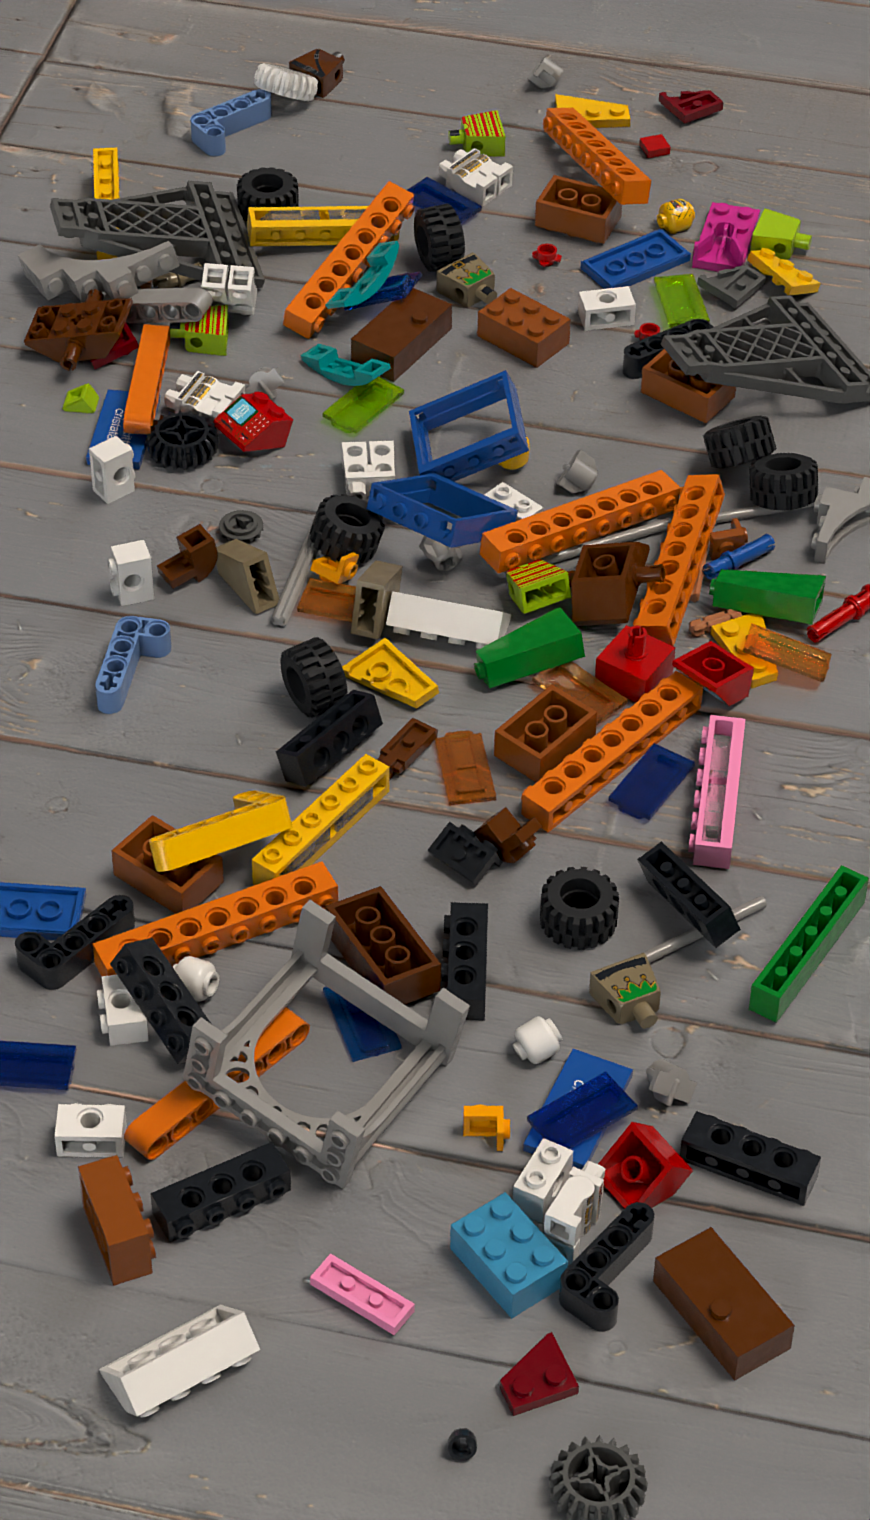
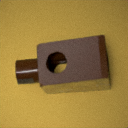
M315 49L290 61L289 69L316 78L318 80L316 95L325 98L342 81L345 59L338 51L329 54L321 49Z

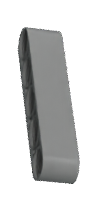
M203 288L138 289L139 293L129 297L132 298L133 304L126 323L197 322L212 305L213 298ZM105 293L103 301L112 299Z

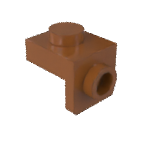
M738 518L731 519V528L729 530L710 533L708 554L711 560H716L722 553L734 551L748 542L747 530L741 526Z

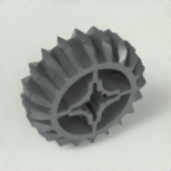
M600 1435L594 1443H590L586 1437L581 1441V1446L571 1442L568 1446V1451L561 1450L558 1454V1461H554L551 1466L552 1474L549 1476L550 1497L552 1502H557L556 1509L558 1514L567 1513V1520H628L629 1516L636 1518L639 1507H642L645 1502L648 1482L645 1478L646 1471L644 1465H639L638 1454L629 1455L627 1444L617 1448L614 1438L609 1444L603 1443ZM587 1468L585 1472L577 1474V1478L571 1479L576 1472ZM626 1488L620 1496L610 1500L612 1495L619 1493L620 1489Z

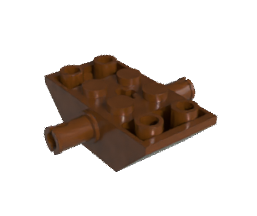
M91 289L88 291L84 303L38 307L24 343L33 350L60 363L61 367L70 371V368L72 370L76 369L78 361L104 359L120 337L133 300L132 298H117L103 301V293L97 289H94L93 292Z
M622 542L583 545L576 569L567 571L569 585L572 587V620L576 626L628 623L641 583H661L665 579V567L663 564L645 566L650 551L648 544Z

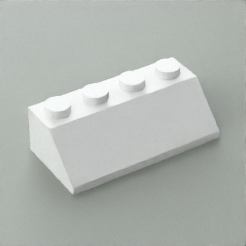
M392 591L386 625L393 626V632L410 635V630L421 632V638L437 640L438 635L449 637L448 643L465 646L466 640L476 642V648L480 649L505 636L511 620V614Z
M219 1305L100 1368L99 1371L126 1412L135 1416L147 1417L160 1409L159 1405L169 1399L174 1401L187 1396L191 1392L190 1388L200 1382L207 1384L218 1379L221 1376L220 1371L231 1365L232 1367H239L246 1364L252 1359L251 1355L259 1351L260 1348L245 1313L234 1308Z

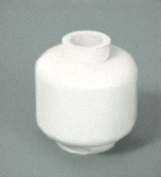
M187 956L181 959L178 964L173 965L174 970L195 1001H204L216 992L219 984V974L216 972L215 966L209 961Z
M537 1016L515 1030L517 1042L512 1045L522 1061L528 1058L531 1063L539 1064L559 1051V1042L563 1039L550 1018L545 1020Z

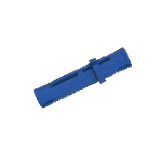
M765 534L734 551H726L716 560L704 564L703 569L707 570H704L703 573L707 579L712 581V579L717 578L721 569L738 570L739 566L774 550L775 545L772 544L775 541L771 535Z

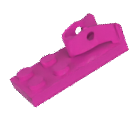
M712 202L700 239L694 243L692 268L718 272L745 265L751 246L752 234L759 221L760 210Z

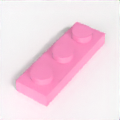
M331 1253L310 1276V1285L393 1335L400 1330L415 1312V1304Z

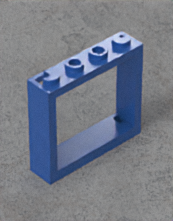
M506 370L409 411L420 475L435 473L455 482L529 451L517 389ZM507 399L512 428L438 459H432L428 435L429 430Z
M435 473L372 483L367 510L450 548L481 542L482 533L515 522L518 514L517 509ZM423 503H431L462 518L455 519ZM448 522L452 523L451 530L447 528Z

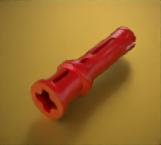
M870 584L864 585L856 595L846 597L839 608L808 626L806 630L810 640L818 643L848 621L862 618L865 612L870 609Z

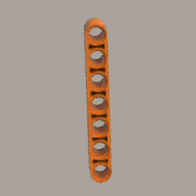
M143 325L124 412V433L151 434L150 428L153 425V420H155L170 346V326Z
M285 1007L266 1028L257 1042L254 1052V1063L258 1077L299 1046L310 1031V1025L288 1007ZM243 1055L238 1057V1061H247ZM232 1071L227 1074L228 1077L237 1083L245 1082L249 1079V1076L242 1071ZM184 1081L137 1117L126 1129L124 1139L148 1160H154L216 1112L219 1107L201 1091L193 1090Z

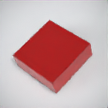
M662 134L640 138L639 146L647 158L670 154L671 147Z

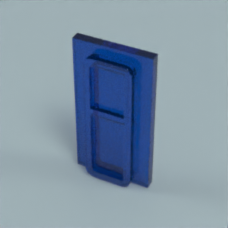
M429 177L424 178L407 189V191L414 194L413 204L421 209L450 204L457 213L461 224L482 210L481 205Z
M420 271L388 277L380 289L370 298L360 304L344 307L346 311L404 299L423 275Z
M654 743L611 793L608 801L618 805V809L637 819L646 818L650 820L693 769L695 762Z
M323 988V993L353 1062L402 1049L397 1033L330 988Z
M0 1041V1086L69 1091L75 1067L76 1046Z
M605 1071L528 1115L527 1121L542 1138L571 1149L638 1110V1105Z

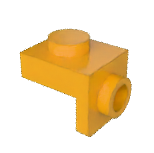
M353 552L342 556L340 561L337 560L336 562L330 560L331 558L328 556H323L313 560L310 570L318 574L319 578L324 581L340 584L355 576L358 569L356 563L359 555Z
M482 1104L464 1106L463 1136H496V1150L503 1151L504 1139H510V1119H504L503 1106H486Z

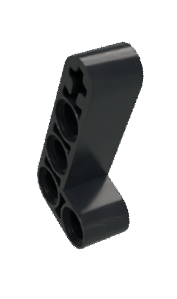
M693 319L626 346L623 357L624 376L630 379L642 378V368L664 349L661 345L663 336L687 334L694 330L711 329L713 326L704 319Z
M125 895L112 896L52 943L36 932L20 934L15 940L18 968L46 989L56 990L63 987L95 962L93 943L135 928L133 901Z
M636 1202L627 1206L561 1275L560 1305L596 1331H609L617 1323L619 1297L617 1292L608 1285L650 1243L653 1235L655 1214L649 1205Z

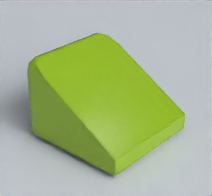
M89 383L67 392L62 409L68 412L94 413L99 401V395Z

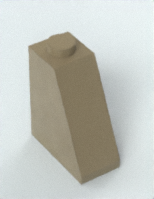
M238 539L216 547L218 552L216 565L219 575L253 613L258 614L277 606L279 596L267 552Z
M376 560L360 576L356 585L351 634L374 639L380 638L387 621L392 591L400 592L403 566Z

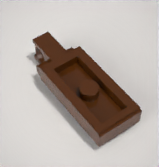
M412 718L380 750V756L377 760L389 766V780L393 778L395 772L401 774L403 770L405 771L438 737V729Z

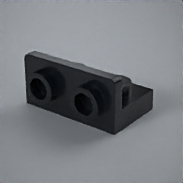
M450 821L428 849L432 856L475 885L480 882L493 863L498 867L503 863L497 855L498 848L485 839L481 843L474 838L476 834L463 824L457 827Z

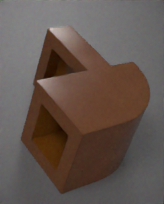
M201 524L177 536L180 553L157 565L158 573L172 589L193 577L198 583L211 573L216 565L218 552L215 540Z
M505 807L485 821L474 833L481 843L485 839L497 847L499 850L497 855L503 862L515 863L536 845L534 841L537 838L534 836V833L542 825L535 817L520 825L507 807Z

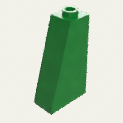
M721 569L717 578L711 581L709 595L713 596L712 606L812 625L823 602L826 576Z
M560 607L476 650L477 663H474V669L478 679H483L487 686L492 688L585 657L582 632Z

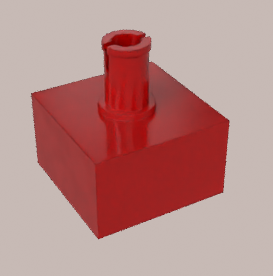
M626 625L597 656L594 683L638 702L644 693H649L663 678H668L673 673L674 667L672 662L675 659L676 647L647 635V630L644 627L641 632L640 625L632 627Z

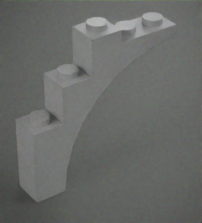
M169 241L148 250L112 259L77 260L66 258L48 251L40 244L18 255L25 276L47 300L71 290L81 302H84L88 291L91 289L93 292L94 289L101 292L105 291L112 300L129 298L139 293L137 287L180 266L173 245Z
M864 477L861 486L855 487L854 493L826 486L822 497L817 496L814 512L818 513L816 524H819L818 532L820 533H814L811 549L815 550V562L825 564L831 551L843 538L856 529L870 524V478Z

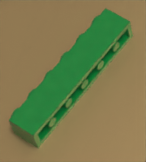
M842 865L752 984L749 1010L775 1023L778 1022L865 903L868 877Z

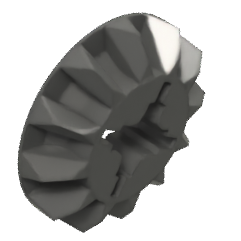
M237 510L226 514L220 520L219 530L222 537L228 538L229 541L238 539L242 542L248 541L252 543L253 538H260L261 531H263V521L254 512Z

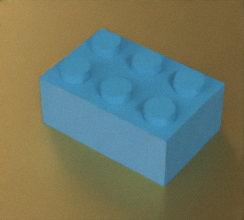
M506 1192L451 1224L450 1249L511 1319L560 1289L561 1275L568 1267V1260Z

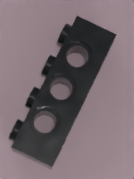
M357 690L350 691L278 749L276 755L285 781L307 787L314 783L327 769L332 768L343 756L353 751L354 747L365 738L371 736L383 724L374 694Z
M662 841L637 859L648 883L715 948L741 930L731 907Z
M451 902L450 915H444V934H449V939H443V957L449 959L448 963H442L441 982H448L447 987H441V989H446L470 1005L466 1020L485 1021L488 903Z
M153 938L124 944L111 961V967L176 1063H185L193 1025L200 1017L209 1023L211 1022Z
M698 1111L695 1112L681 1140L680 1156L686 1163L805 1206L817 1180L821 1156L815 1155L808 1150L782 1143L778 1139L763 1136L745 1127L730 1124L715 1116L706 1115Z
M270 1142L150 1193L152 1214L170 1243L179 1238H187L194 1232L207 1226L217 1225L224 1219L237 1213L249 1211L267 1200L283 1196L286 1192L291 1191L290 1169L273 1142Z

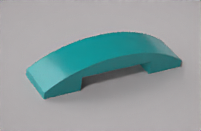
M398 241L379 243L366 257L371 267L352 288L338 289L325 304L327 309L354 306L375 294L384 284L394 266L399 250Z
M317 344L300 355L301 360L317 373L331 381L349 386L365 385L391 369L389 363L370 359L362 365L338 358L336 348Z

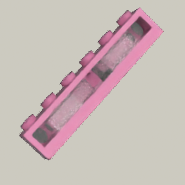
M710 715L709 727L703 726L701 744H707L706 748L700 747L699 765H704V769L698 768L696 786L702 787V789L695 790L693 808H699V812H693L691 830H697L696 834H690L688 852H694L693 865L730 869L745 719Z

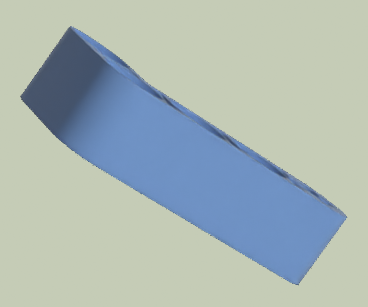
M257 89L192 115L190 118L192 142L209 156L223 155L226 152L225 137L271 118V93L266 90Z
M125 616L118 620L95 684L97 707L102 713L114 714L122 709L140 656L161 658L171 652L170 625L166 621L137 616Z

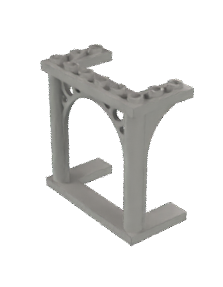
M309 900L302 907L291 958L245 1009L222 1030H219L202 1017L193 1025L183 1080L193 1090L201 1091L211 1098L219 1108L228 1110L239 1117L244 1125L254 1128L265 1135L275 1146H281L291 1153L299 1163L308 1165L316 1170L324 1180L344 1189L351 1181L356 1163L441 1063L447 1066L452 1061L470 1005L442 988L435 997L429 1020L425 1019L327 953L336 916L312 900ZM312 977L416 1046L374 1097L363 1107L347 1115L337 1110L331 1118H316L291 1111L268 1094L256 1073L254 1052L260 1036ZM243 1055L247 1061H238V1057ZM232 1071H242L249 1076V1079L245 1082L237 1083L228 1077L227 1074ZM247 1089H252L253 1091H255L257 1093V1096ZM300 1125L306 1126L307 1128H309L310 1131H307ZM319 1128L327 1129L324 1142L316 1137V1131Z

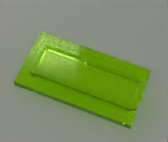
M693 274L654 277V284L669 328L693 319H704L710 323Z
M377 377L365 385L352 388L322 414L337 429L345 433L353 432L356 434L404 394V389Z

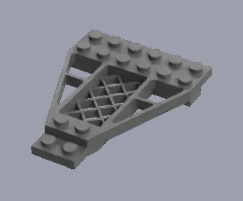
M188 180L186 187L113 200L97 198L78 200L51 199L50 209L58 236L66 238L79 237L82 247L122 257L151 249L169 241L173 245L176 256L200 257L210 264L228 265V279L231 265L254 267V283L256 288H263L265 278L253 246H250L248 232L233 192L214 191L212 182ZM180 200L186 202V205L163 204ZM178 260L180 266L169 271L202 281L204 268Z
M791 295L769 297L767 304L711 329L694 330L680 335L663 336L661 342L662 347L685 375L694 376L699 374L708 383L835 403L870 402V371L809 302L797 303ZM762 318H767L772 325L754 326L752 323ZM800 377H818L826 387L804 384Z

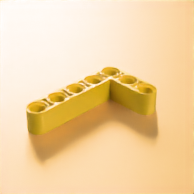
M256 790L243 792L233 796L234 810L151 838L149 845L156 871L173 870L290 829L292 822L286 797Z

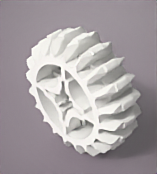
M265 63L258 66L254 77V84L258 88L309 102L314 100L318 89V80L310 75Z

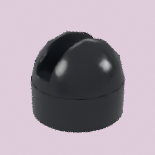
M460 1428L451 1433L448 1439V1450L453 1458L468 1460L475 1455L477 1440L474 1433L469 1429ZM460 1438L466 1439L467 1448L460 1449Z

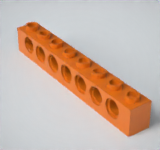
M573 107L547 108L546 117L543 119L544 131L621 205L648 204L652 181Z
M391 181L387 182L287 306L283 320L285 327L307 339H310L315 332L319 333L327 316H332L337 309H327L325 304L338 289L351 288L354 282H358L363 276L365 268L367 266L371 267L366 257L379 243L389 242L392 235H397L404 219L408 220L412 216L415 206H413V193Z
M663 470L653 472L484 532L481 538L480 556L498 574L671 512L674 510V506L678 504L681 487Z
M719 474L687 476L684 486L680 489L678 504L674 506L672 521L667 525V535L665 541L661 543L659 558L654 562V565H664V582L647 583L645 598L641 599L640 612L633 622V626H641V632L644 627L647 630V635L671 646L675 644L710 541V533L713 532L725 496Z
M675 671L668 678H663L649 693H644L638 702L630 708L624 709L618 718L604 725L598 734L591 739H587L573 754H568L553 770H548L533 786H528L521 796V815L529 820L535 817L542 825L541 828L550 832L701 708L703 687L678 671Z
M323 861L93 943L95 965L101 976L117 975L110 963L124 944L148 938L154 939L172 967L187 956L199 958L207 954H213L223 948L243 943L253 937L299 922L302 907L309 900H312L324 909L325 906L338 902V885Z

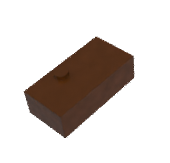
M411 286L408 287L351 338V361L362 365L370 359L389 363L391 369L380 376L392 382L396 381L452 329V304Z
M381 886L325 906V910L336 916L331 941L353 971L403 1004L440 991L441 963Z
M712 1227L655 1257L653 1282L734 1381L791 1349L795 1325Z

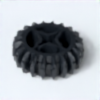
M180 410L179 413L175 414L169 411L168 416L160 415L159 420H153V425L150 428L151 434H147L146 446L148 447L150 457L154 458L157 464L162 463L164 468L172 466L173 470L177 468L186 470L187 467L196 469L198 464L205 465L206 460H212L213 455L217 453L219 442L215 423L210 422L209 417H202L201 413L193 414L191 410L187 413H182Z

